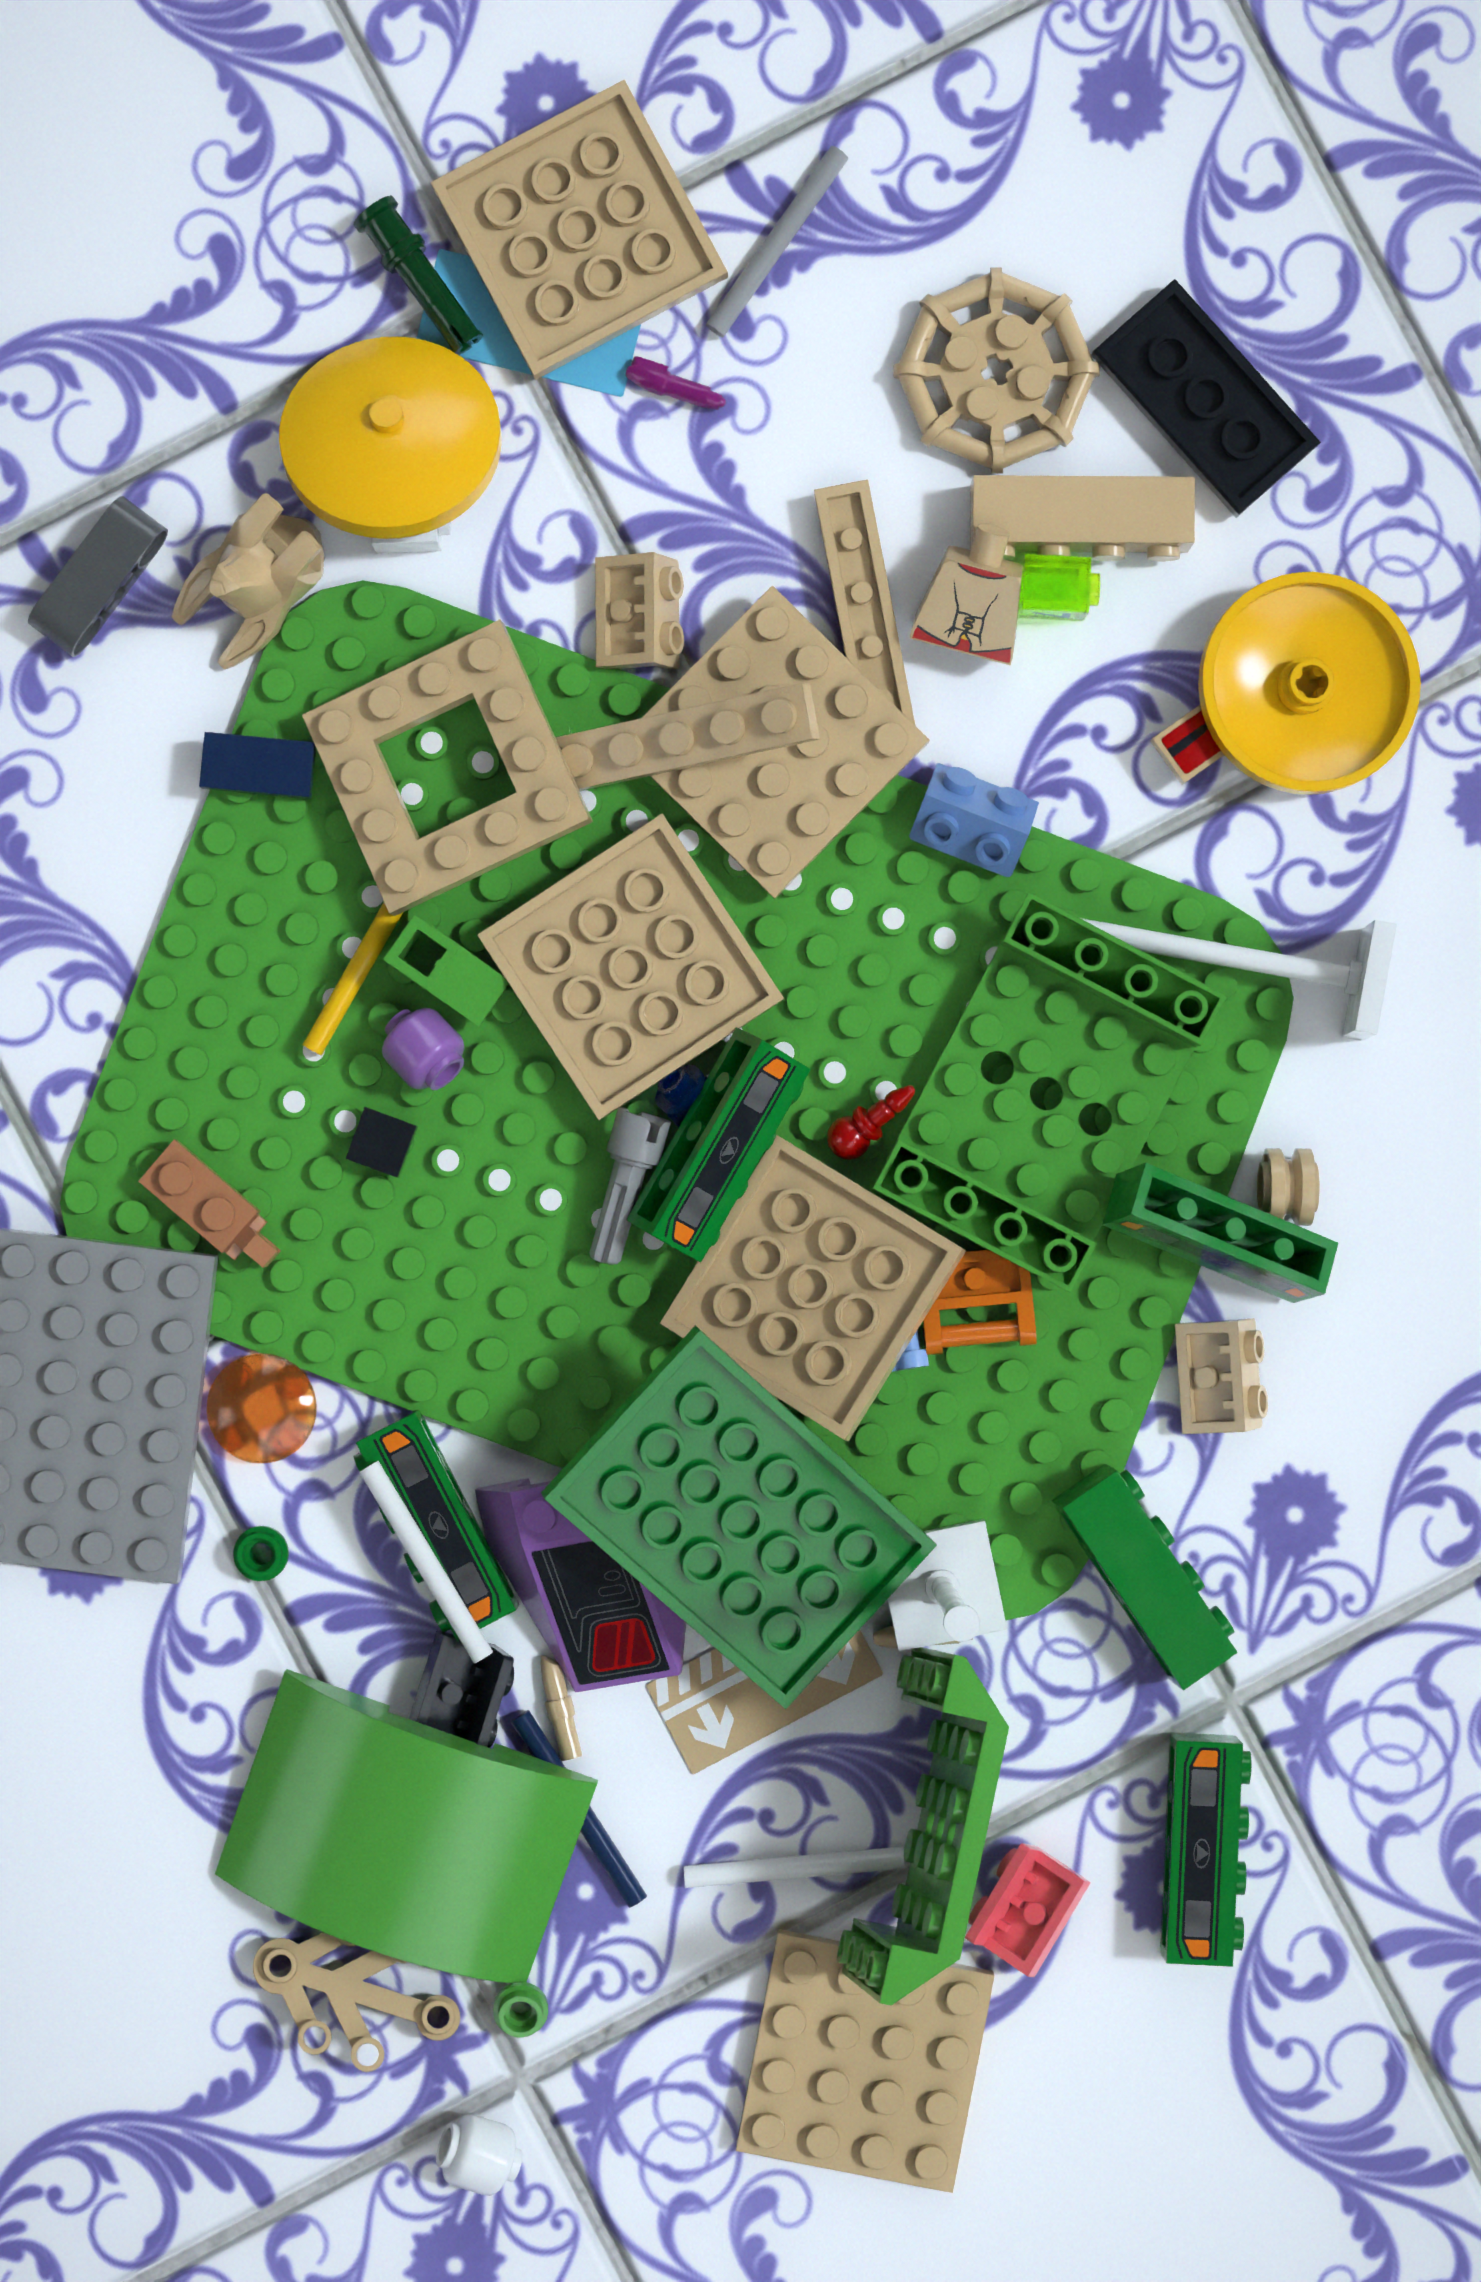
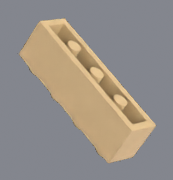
M974 475L970 485V550L977 526L979 524H989L1005 529L1010 533L1003 559L1006 560L1014 559L1015 552H1037V559L1045 561L1070 559V552H1092V559L1097 561L1125 559V552H1146L1147 560L1165 562L1179 560L1180 553H1188L1195 543V477Z

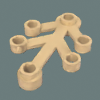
M324 1932L300 1944L287 1938L272 1939L262 1945L254 1957L253 1974L257 1983L265 1991L283 1996L299 2030L298 2043L301 2049L308 2054L319 2055L325 2052L331 2044L332 2034L325 2023L316 2019L303 1986L326 1993L352 2047V2063L358 2070L363 2072H372L381 2066L384 2060V2049L379 2041L371 2037L355 2003L416 2022L421 2034L433 2041H442L450 2038L459 2027V2008L447 1996L434 1995L423 2001L363 1981L396 1963L407 1964L410 1962L370 1951L334 1971L312 1965V1962L342 1945L348 1947L357 1946ZM280 1955L288 1957L291 1961L290 1972L283 1977L274 1976L270 1971V1963L273 1958ZM434 2007H443L449 2014V2021L443 2028H433L428 2023L427 2015ZM311 2027H320L326 2035L324 2044L317 2049L309 2048L304 2041L305 2032ZM364 2044H372L378 2049V2059L371 2066H364L357 2059V2051Z

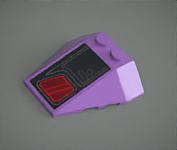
M529 1478L475 1489L487 1543L575 1693L677 1676L682 1673L686 1622L543 1498L541 1492L551 1481L531 1485Z

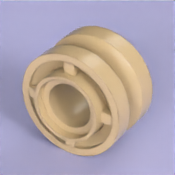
M1266 1148L1263 1152L1262 1162L1259 1163L1257 1173V1201L1259 1210L1283 1220L1286 1215H1291L1295 1225L1311 1226L1315 1212L1318 1209L1320 1194L1319 1170L1314 1160L1312 1149L1296 1148L1291 1159H1285L1280 1148Z

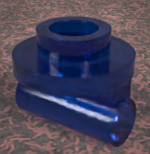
M689 1064L679 1067L659 1081L655 1097L656 1104L663 1112L667 1113V1116L678 1127H680L694 1100L702 1091L707 1076L705 1077L698 1067Z

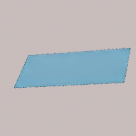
M440 249L434 269L476 328L483 334L482 339L477 344L470 341L469 343L472 348L459 356L532 375L470 257ZM423 310L416 339L426 340L452 350ZM641 324L542 376V378L622 397L628 379L625 376L626 370L632 363Z

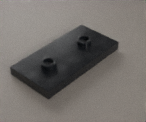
M1176 279L1171 281L1093 350L1091 354L1095 361L1100 364L1103 370L1235 518L1239 517L1321 443Z

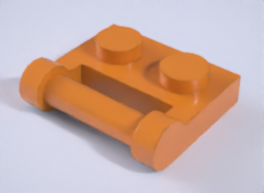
M988 1249L966 1251L923 1320L924 1346L927 1355L943 1354V1348L1018 1341L1019 1346L1036 1345L1037 1337L1030 1271ZM1015 1303L1016 1319L941 1326L939 1310Z

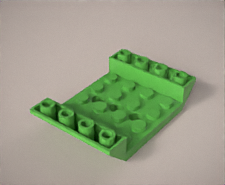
M1029 892L996 949L899 1133L872 1189L1072 1293L1097 1245L1094 1240L1102 1227L1116 1174L1133 1168L1195 1048L1203 1044L1227 995ZM990 1053H1003L1012 1063L1011 1076L1002 1084H992L982 1075L981 1063L984 1057ZM1040 1078L1054 1080L1061 1091L1059 1103L1050 1110L1039 1109L1032 1103L1030 1098L1031 1086ZM1088 1104H1099L1109 1114L1110 1122L1108 1128L1098 1136L1085 1133L1079 1124L1080 1112Z
M923 1647L912 1649L910 1656L903 1655L898 1669L896 1684L898 1688L903 1689L902 1700L941 1711L942 1716L941 1720H933L928 1735L927 1750L933 1753L929 1775H921L916 1791L915 1804L917 1807L922 1808L918 1828H911L905 1842L904 1861L909 1862L910 1865L906 1884H898L893 1898L892 1916L898 1918L897 1926L894 1927L853 1918L851 1931L844 1930L842 1932L837 1952V1962L844 1964L842 1973L877 2002L890 2006L960 1960L1009 1731L1007 1722L966 1657Z

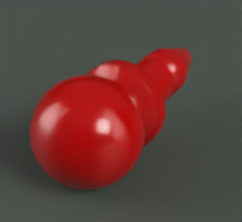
M912 1085L893 1090L885 1096V1099H880L868 1110L858 1106L853 1110V1116H843L835 1120L827 1133V1142L831 1151L836 1156L846 1160L862 1156L868 1150L871 1140L877 1141L882 1137L881 1127L891 1120L895 1113H900L906 1108L915 1094V1088Z

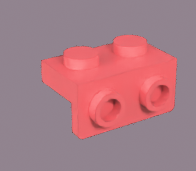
M1021 1843L1018 1849H1011L1000 1862L996 1872L997 1877L1000 1879L990 1896H983L972 1909L968 1920L971 1927L965 1939L974 1945L984 1946L1026 1976L1035 1977L1091 1882L1038 1846Z

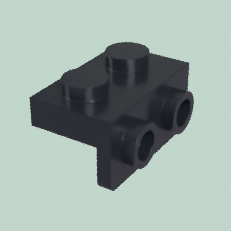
M437 1630L409 1719L475 1742L477 1745L490 1748L497 1735L498 1723L496 1716L502 1698L509 1693L513 1685L514 1658L497 1645L488 1643L493 1653L474 1664L460 1640L456 1641L453 1634Z

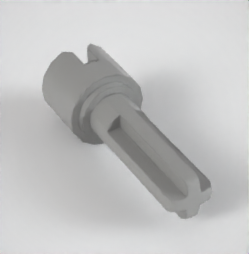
M618 1108L606 1151L611 1153L610 1158L614 1159L615 1162L589 1252L592 1259L609 1265L618 1264L621 1261L631 1226L627 1218L638 1200L646 1170L652 1169L653 1165H658L661 1160L671 1124L669 1120L645 1112H640L636 1115L630 1113L626 1108Z

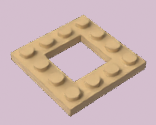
M501 620L495 621L302 715L388 912L393 916L593 822L505 624ZM475 698L516 793L419 838L378 744Z

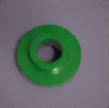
M255 1526L239 1536L234 1546L233 1558L237 1569L246 1578L253 1581H268L278 1576L286 1567L289 1559V1547L284 1536L276 1529L269 1526ZM264 1543L270 1547L272 1556L269 1562L260 1563L254 1559L252 1550L255 1544Z

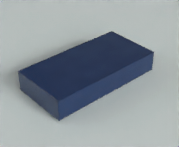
M204 732L199 787L209 790L311 799L316 746L314 742Z

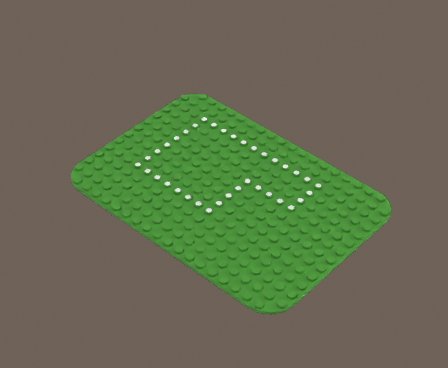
M362 580L322 589L287 614L279 633L263 650L232 734L314 742L302 717L303 714L469 635L494 621L400 586ZM505 626L555 737L641 719L671 689L621 669L596 667V660ZM475 698L378 744L419 838L516 793ZM316 748L311 799L220 790L209 791L67 1160L60 1200L61 1212L67 1236L219 1255L210 1334L413 1412L419 1410L421 1415L564 1468L683 1339L660 1324L698 1261L651 1236L632 1223L621 1261L618 1264H604L590 1257L589 1252L615 1162L614 1159L610 1158L611 1153L606 1151L617 1110L600 1121L598 1120L510 984L479 1027L384 961L383 958L414 914L421 917L504 976L477 935L663 813L784 997L783 1001L740 1029L764 1040L811 1069L804 1081L800 1097L795 1103L790 1105L776 1130V1135L957 1244L965 1251L985 1250L986 1248L872 1188L996 949L1029 892L1083 919L1282 954V952L1258 920L1226 900L1033 826L1013 874L1010 877L1002 876L910 839L909 834L928 786L899 775L774 899L650 776L580 791L593 820L592 823L404 911L323 1054L319 1055L302 1044L384 900ZM1147 953L1227 995V998L1203 1044L1195 1048L1133 1167L1148 1163L1228 1196L1287 1041L1294 1000L1290 979L1282 976ZM422 1008L434 1009L440 1013L463 1039V1068L451 1082L441 1089L431 1090L430 1088L420 1090L411 1088L383 1057L382 1047L387 1037L385 1027L402 1010L409 1009L413 1012ZM731 1035L621 1106L636 1115L640 1112H645L671 1122L662 1157ZM990 1053L984 1057L981 1063L982 1075L992 1084H1002L1011 1076L1012 1063L1003 1053ZM1040 1078L1031 1086V1101L1039 1109L1050 1110L1060 1101L1061 1091L1054 1080ZM912 1085L915 1088V1094L906 1108L900 1113H895V1116L881 1127L882 1137L877 1141L871 1140L868 1150L862 1156L846 1160L836 1156L831 1151L827 1142V1133L835 1120L843 1116H853V1110L858 1106L868 1110L880 1099H885V1096L893 1090ZM1095 1103L1088 1104L1081 1110L1079 1124L1085 1133L1098 1136L1108 1128L1110 1122L1109 1114L1103 1106ZM364 1107L418 1126L399 1178L346 1159ZM174 1139L180 1141L261 1211L259 1214L267 1221V1224L261 1229L260 1233L281 1250L268 1267L262 1268L244 1252L236 1260H233L226 1253H221L138 1182ZM653 1165L652 1169L646 1170L639 1197L657 1165ZM1103 1225L1094 1240L1097 1245L1072 1293L1031 1273L1037 1337L1036 1345L1019 1346L1018 1341L943 1348V1354L928 1355L929 1366L891 1372L849 1441L843 1440L786 1404L796 1417L922 1531L984 1519L1006 1621L1036 1614L1067 1592L1087 1563L1088 1556L1051 1501L1104 1464L1113 1467L1119 1473L1124 1471L1173 1342L1175 1324L1181 1321L1201 1265ZM1015 1303L939 1310L941 1326L1016 1319ZM922 1322L918 1328L921 1350L925 1349Z

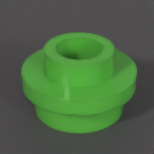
M511 1983L501 1989L495 1997L493 2004L494 2020L498 2027L508 2035L517 2038L528 2037L540 2030L547 2020V1998L540 1988L531 1983ZM516 2002H526L531 2006L528 2011L523 2013L515 2012L511 2008L512 2004Z

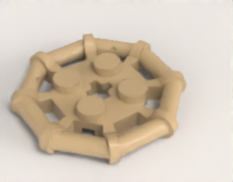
M990 267V273L935 296L927 294L919 302L921 310L900 362L893 365V377L900 380L923 434L920 441L928 448L934 445L991 469V474H1003V468L1058 445L1066 447L1074 439L1072 431L1093 379L1100 376V364L1093 361L1070 307L1073 300L1065 293L1059 296L1002 272V267ZM988 298L989 314L959 325L951 314L954 311ZM1004 298L1039 311L1042 314L1032 325L1018 315L1002 313ZM1053 325L1068 356V362L1053 363L1042 337ZM938 327L940 331L950 337L940 364L923 362ZM996 358L999 363L1007 362L1011 370L1005 374V384L997 385L993 378L984 380L981 372L987 369V360ZM939 380L950 406L942 415L938 416L924 382ZM1052 380L1069 381L1056 415L1041 406ZM959 418L967 422L971 420L982 425V428L990 431L989 444L952 428ZM1030 418L1040 428L1005 444L1004 429Z

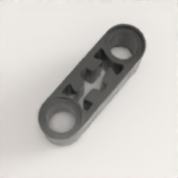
M124 496L117 498L106 509L37 601L29 615L28 624L72 657L79 655L93 640L158 553L167 538L168 529Z

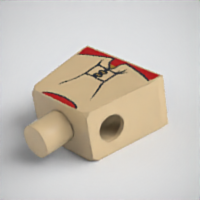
M979 524L971 550L958 546H948L916 612L910 639L1011 666L1016 640L1023 565L1003 559L1010 535L1008 531L994 525Z

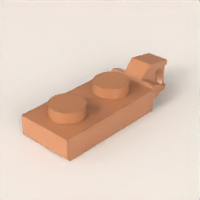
M176 1139L170 1143L138 1181L221 1253H226L233 1260H236L244 1252L264 1268L268 1267L281 1252L276 1245L260 1233L261 1229L267 1224V1221L259 1214L261 1211Z

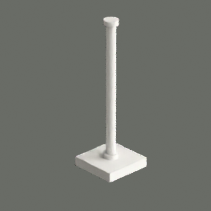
M1080 918L1143 952L1343 987L1344 994H1349L1342 1036L1365 1040L1378 1034L1397 923L1374 920L1362 928L1356 961L1350 960L1347 966Z
M980 1519L924 1531L937 1546L888 1598L898 1651L901 1652L954 1640L966 1642L975 1636L1007 1630L985 1520Z

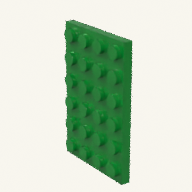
M696 1325L541 1492L543 1498L784 1709L790 1706L937 1546L924 1531Z

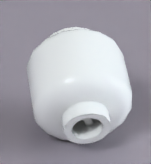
M466 2114L456 2124L449 2123L445 2127L437 2148L436 2164L442 2168L444 2179L450 2185L485 2196H491L497 2193L506 2181L513 2182L516 2179L521 2167L523 2153L521 2149L516 2148V2138L511 2127L474 2114Z

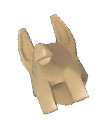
M268 493L262 494L245 514L238 515L221 546L197 563L185 580L172 613L174 621L179 625H183L211 597L215 596L220 598L232 611L245 618L240 629L217 661L225 670L237 666L261 651L279 633L290 608L318 583L324 573V551L319 530L306 518L280 515L284 509Z

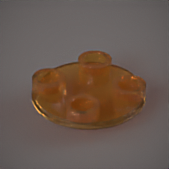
M251 1354L231 1362L214 1380L207 1399V1419L215 1439L231 1455L251 1463L276 1462L299 1450L310 1436L317 1414L315 1392L306 1372L291 1361L273 1354Z

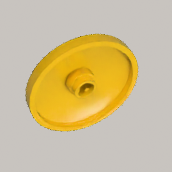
M394 336L378 337L352 343L330 353L312 366L297 382L285 403L279 426V445L285 472L293 490L304 505L316 516L342 531L369 538L393 539L430 532L446 525L466 512L484 493L495 474L500 459L502 433L495 398L484 378L469 362L441 345L411 337Z
M1296 572L1269 579L1243 594L1225 611L1206 641L1199 667L1198 689L1201 710L1207 728L1222 753L1232 764L1253 780L1270 788L1293 794L1313 795L1335 792L1350 787L1378 771L1396 754L1413 726L1420 700L1421 679L1417 653L1406 627L1391 607L1368 588L1338 575L1322 572Z

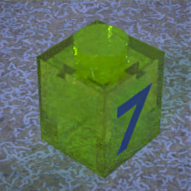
M1025 554L1021 562L1023 573L1019 618L1084 621L1089 613V606H1098L1100 598V573H1091L1092 557Z

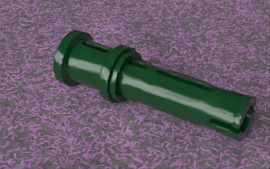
M390 195L379 199L359 214L353 225L359 233L366 232L383 256L380 263L384 269L392 274H399L451 347V351L458 355L463 354L472 348L469 343L470 341L477 344L482 339V332L476 328L425 256V240L419 233L413 234L396 210L398 202Z

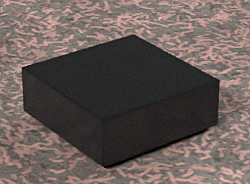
M364 1107L346 1159L399 1178L418 1126Z

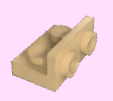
M655 552L595 557L596 667L602 669L657 666L664 669L679 668V654L684 646V633L679 623V599L683 594L684 580L679 569L678 560Z
M1255 1319L1175 1324L1182 1434L1248 1432L1262 1428V1418H1265L1268 1412V1395L1266 1388L1260 1385L1259 1363L1264 1358V1339L1261 1331L1256 1330Z

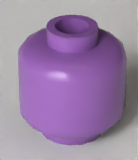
M422 1008L411 1012L409 1009H405L397 1013L386 1025L385 1033L387 1037L382 1047L383 1057L411 1088L420 1090L430 1088L431 1090L441 1089L451 1082L463 1068V1039L438 1011L431 1008Z

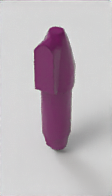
M635 356L631 366L627 367L625 376L648 392L660 396L666 395L701 408L719 410V408L724 407L726 404V400L722 395L711 391V387L673 375L668 371L669 366Z

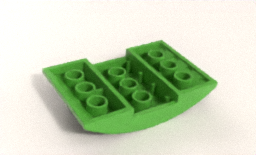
M286 1669L215 1875L262 1904L307 1926L357 1946L452 1974L502 1983L527 1982L598 1784V1779L494 1743L492 1749L477 1745L475 1742L388 1712L390 1705Z

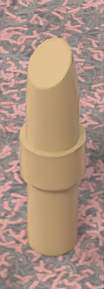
M542 1655L540 1664L547 1698L545 1706L548 1719L553 1724L561 1761L581 1757L582 1751L573 1717L575 1709L572 1697L567 1692L563 1671L556 1660Z

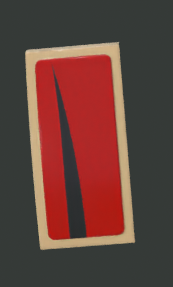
M1201 705L1150 740L1181 785L1225 756L1207 728Z

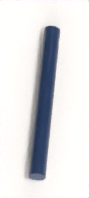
M529 1710L511 1721V1724L533 1757L566 1768ZM589 1806L580 1832L628 1907L631 1908L643 1901L648 1895L595 1812Z

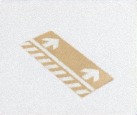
M859 1630L787 1709H784L716 1648L682 1665V1673L680 1675L656 1679L648 1683L646 1687L692 1774H696L882 1676L883 1672L861 1630Z

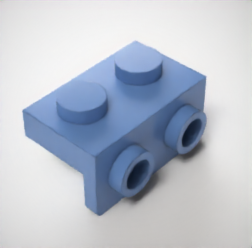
M937 762L909 837L911 840L1002 876L1010 877L1029 836L1039 802L1027 798L1024 793L1015 788L999 787L976 778L974 774L966 769L948 767Z

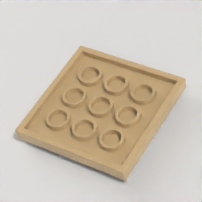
M625 79L431 182L438 200L535 380L728 278L726 267Z
M772 585L642 718L798 683H809L811 685L819 740L650 776L744 870L776 899L926 747L930 739Z
M663 813L477 935L599 1121L731 1035L736 1027L740 1029L784 1000V997Z
M776 1135L772 1146L765 1152L750 1176L746 1192L740 1199L736 1200L723 1223L718 1241L709 1248L702 1262H697L660 1324L682 1338L696 1325L772 1395L843 1440L849 1441L966 1251Z
M778 1929L736 2142V2151L953 2193L995 1977L992 1970L954 1963L890 2006L877 2002L842 1973L844 1964L837 1962L838 1940Z

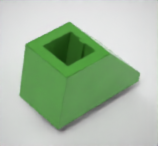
M414 914L383 958L388 964L479 1027L509 986L504 976L416 914Z

